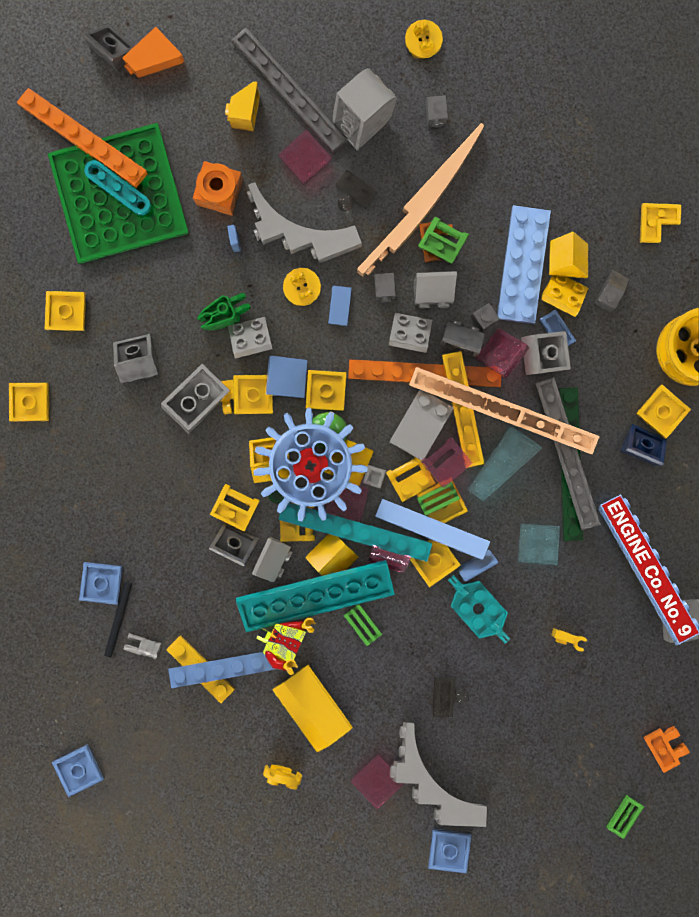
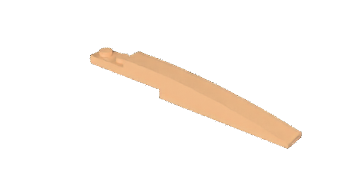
M482 123L404 206L403 212L406 214L404 219L357 268V273L362 277L365 274L370 275L376 268L374 264L378 260L383 261L389 254L387 250L395 254L412 235L458 173L483 130L484 125Z
M418 367L415 368L409 384L415 388L589 454H593L599 436Z

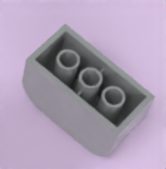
M367 68L336 93L332 123L358 151L389 121L393 114L397 97L392 90L383 84L377 75Z

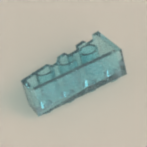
M512 426L508 427L466 491L479 500L485 501L543 447Z

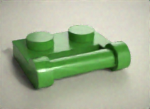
M434 217L418 246L453 265L469 234L466 232L461 233L441 222V219ZM437 228L458 239L457 244L435 233V229Z

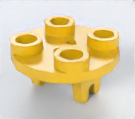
M418 20L407 29L405 43L413 57L417 59L430 58L441 49L443 41L442 32L434 22Z
M297 268L287 274L284 279L283 290L286 298L296 306H306L318 298L321 284L315 272L308 268Z

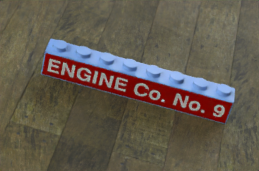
M619 495L601 504L598 509L675 645H679L699 634V624L695 618H691L688 604L680 599L678 587L675 583L672 584L668 578L670 576L669 571L660 564L658 552L649 545L650 539L646 532L641 531L639 519L630 512L631 506L626 498L623 499Z

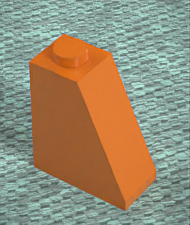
M157 27L150 31L122 57L125 62V69L131 75L134 73L138 78L184 62L182 54Z

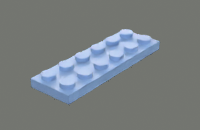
M512 206L497 316L500 320L535 324L550 210Z

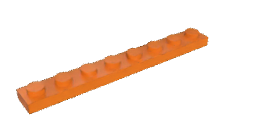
M28 88L17 101L21 108L102 163L135 188L138 187L148 174L144 168Z
M349 359L348 379L410 383L416 367L446 378L444 365ZM465 366L468 386L501 387L502 368Z

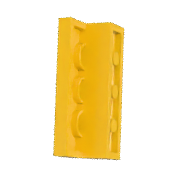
M309 665L296 671L289 679L272 689L316 752L330 746L353 728Z

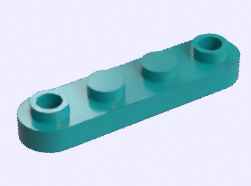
M92 160L85 165L84 172L92 182L135 214L143 216L149 213L151 203L145 195L99 161ZM98 169V174L94 175L93 171ZM144 203V208L139 209V204Z

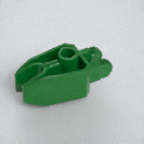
M240 293L231 298L222 295L204 308L198 315L197 320L200 322L209 321L202 325L201 328L205 331H212L239 323L240 315L251 309L249 303L239 307L235 305L246 299L245 293Z

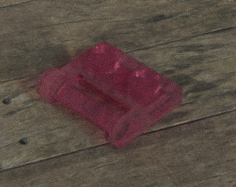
M451 437L446 440V444L429 458H424L421 461L422 465L442 488L473 464ZM450 449H453L455 454L437 469L432 466Z
M373 545L367 562L376 563L387 560L389 569L404 573L411 556L398 555Z

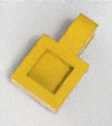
M233 380L221 381L230 390L220 401L222 402L223 413L231 414Z
M553 628L551 635L556 638V642L564 645L569 642L573 644L576 650L584 651L583 648L578 647V642L580 640L586 642L587 639L585 637L575 636Z

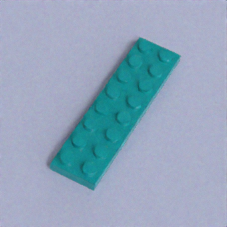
M387 560L237 597L236 603L245 631L250 632L275 624L392 596L395 593Z

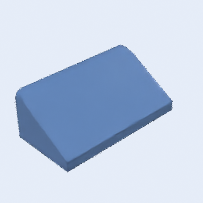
M487 550L483 560L474 557L459 566L457 571L464 581H468L498 564V561L492 552Z

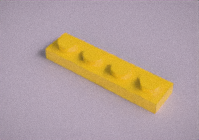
M181 635L166 649L182 666L208 662ZM226 679L200 683L220 703L235 690Z

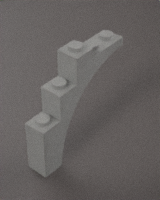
M255 182L248 185L250 189L247 192L251 203L255 202L257 208L254 209L257 220H262L255 223L257 229L253 231L257 241L261 240L263 245L285 237L282 239L285 250L289 249L290 253L293 254L313 246L310 249L313 259H318L319 263L362 247L355 225L344 229L326 231L302 227L278 214L264 199Z
M403 722L399 732L400 738H402V746H399V758H401V761H394L393 766L390 767V777L393 778V781L396 783L415 784V787L412 788L414 802L437 805V808H434V819L439 825L486 827L487 807L482 804L465 802L451 796L432 779L418 753L414 723Z

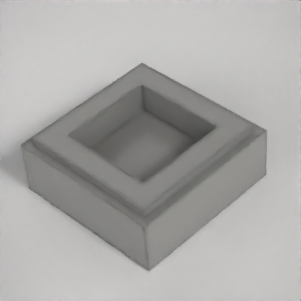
M368 465V470L362 483L381 489L386 470Z

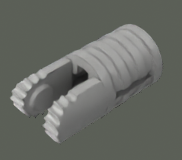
M129 633L127 638L140 643L139 648L124 645L123 650L157 660L162 643Z

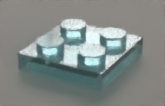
M521 524L518 562L557 565L560 526Z

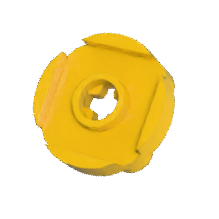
M271 764L269 768L268 765H265L263 775L268 778L267 783L271 785H278L280 783L285 784L287 788L296 790L302 780L301 773L297 772L295 775L291 773L292 769Z

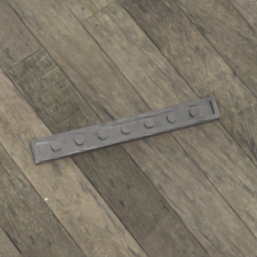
M244 28L232 39L236 47L332 153L336 152L347 142L346 137L247 28Z
M554 377L536 383L545 415L569 425ZM554 440L581 529L585 530L601 525L577 449Z

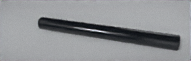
M125 581L104 653L106 657H112L132 587L131 582Z

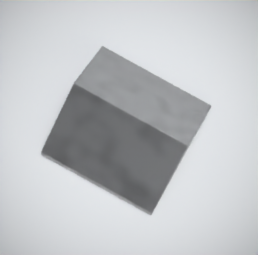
M109 24L86 32L83 35L88 46L116 71L125 63L122 57L134 47Z
M224 522L209 550L239 565L245 566L259 538Z

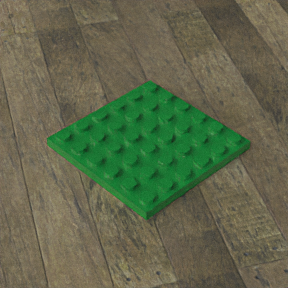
M158 122L101 138L147 171L146 177L135 188L145 195L151 203L149 213L143 216L135 214L86 176L84 172L85 165L95 159L77 146L47 153L78 264L189 234ZM95 169L93 174H98L99 170ZM139 204L138 208L143 209L145 204Z

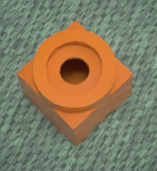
M204 161L201 171L197 176L193 195L196 205L233 216L236 201L238 200L244 180L241 172L229 169L222 164Z

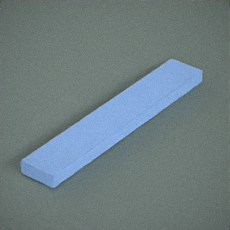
M382 499L375 516L378 519L481 560L484 559L490 544L488 540Z

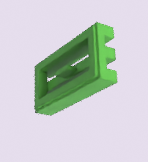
M452 482L417 498L425 516L460 499ZM450 487L451 491L423 503L422 500ZM452 494L454 495V498L429 510L426 509L427 506Z
M360 604L344 614V617L366 646L382 635ZM356 610H359L376 632L375 635L367 628L355 612ZM351 614H353V616L356 618V620L368 634L370 639H366V637L363 635V633L351 619Z
M626 795L606 828L624 839L644 806ZM634 806H637V808L635 809V811H634L633 814L631 815L630 819L628 820V822H627L626 825L624 826L623 830H622L621 832H619L621 826L623 825V823H624V822L626 821V819L628 818V816H629L630 812L632 811V809L634 808ZM627 807L626 811L624 812V814H623L622 817L620 818L621 814L623 813V811H624L625 808Z

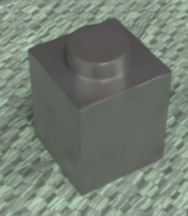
M446 95L426 97L427 126L442 127L447 123L448 119Z
M394 273L374 274L376 300H380L381 303L391 302L396 296Z
M490 303L471 315L472 320L481 329V332L499 320Z

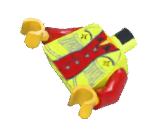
M307 618L305 621L275 624L272 633L262 628L260 629L256 639L267 643L263 654H265V658L272 668L282 671L287 670L289 675L294 674L292 667L298 668L294 658L306 632L304 631L306 629L309 633L314 632V628L310 625H315L316 622L312 618Z

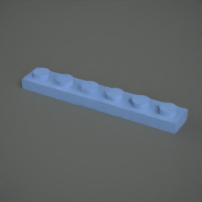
M263 652L169 668L168 670L171 688L275 670V668L271 667Z

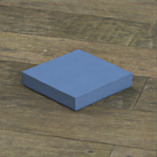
M269 356L266 394L303 399L305 397L307 360Z
M84 562L79 601L118 605L123 566Z
M88 744L52 762L68 797L104 780Z
M433 828L428 869L467 874L471 833Z

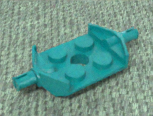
M454 575L451 576L448 581L456 590L450 605L479 639L496 635L504 644L507 643L503 636L508 641L510 637L503 631V625L508 612L479 580L462 584ZM477 603L482 604L484 608L480 614H476L473 611V606Z

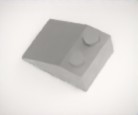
M457 271L417 273L414 280V306H419L420 309L430 308V305H438V308L450 307L449 305L453 304L455 297Z
M201 364L161 403V408L189 434L230 390Z
M420 389L392 436L390 443L423 461L451 414L453 407Z

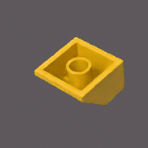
M253 81L231 97L230 104H226L225 115H228L227 121L230 122L231 128L254 132L260 99L257 82Z
M274 438L249 441L250 467L254 483L272 481L270 474L255 476L254 470L269 467L270 457L260 455L255 450L256 447L272 450L276 443ZM282 468L278 471V474L281 478H287L290 472L288 469Z

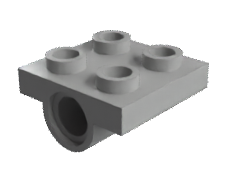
M395 313L389 346L427 353L432 320Z
M265 317L228 326L235 359L273 349Z

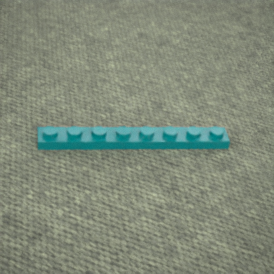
M288 503L285 510L279 515L278 520L426 562L432 547V543L328 513H326V520L322 521L318 510L307 507L303 521H298L300 505Z

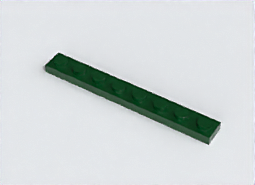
M578 387L558 388L569 425L579 428ZM577 449L581 461L580 450ZM560 463L563 541L583 540V530L581 529Z

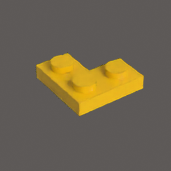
M643 203L641 205L640 243H660L661 225H680L681 205Z

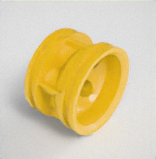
M699 308L688 311L670 321L661 331L656 346L657 359L664 373L673 381L686 386L699 385V372L694 368V363L699 361V351L697 352L693 347L696 345V348H699ZM681 328L686 329L689 333L687 341H682L679 338V330ZM677 350L685 354L683 363L680 362L677 356Z

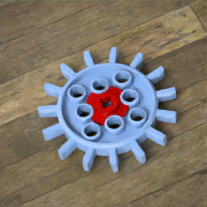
M307 408L305 412L306 424L297 426L294 425L292 417L287 412L284 414V420L289 430L282 435H279L275 429L269 426L265 430L269 436L276 440L273 449L256 447V453L268 456L270 460L269 467L255 469L254 475L270 474L273 484L266 487L261 492V495L263 497L269 496L272 492L278 490L284 499L279 503L277 512L281 513L284 511L287 504L291 501L300 505L298 521H303L307 506H317L319 516L324 521L326 520L324 504L334 500L341 510L345 511L347 509L345 502L339 497L345 488H348L353 493H361V488L349 482L351 472L363 473L368 470L365 465H353L351 460V454L365 449L364 444L361 443L347 447L343 439L351 433L353 426L351 424L345 426L340 433L330 429V425L334 420V413L331 411L326 416L325 423L320 425L312 422V410ZM303 433L308 436V441L305 444H300L297 441L299 434ZM317 443H323L326 449L322 453H317L314 450V446ZM290 451H296L299 454V458L296 461L288 459L287 455ZM335 452H340L343 455L340 462L332 460L331 457ZM310 460L312 463H316L315 465H313V469L306 467V465H308V461ZM286 468L290 474L287 478H281L278 471ZM329 469L333 471V477L331 479L323 478L322 473L324 470ZM298 478H305L307 484L304 487H298L295 483ZM322 487L324 489L323 495L315 496L313 494L314 488Z

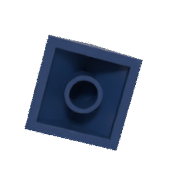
M632 424L620 452L651 465L662 466L665 459L667 439Z

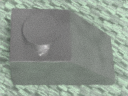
M612 270L594 304L609 312L613 311L625 292L629 278Z

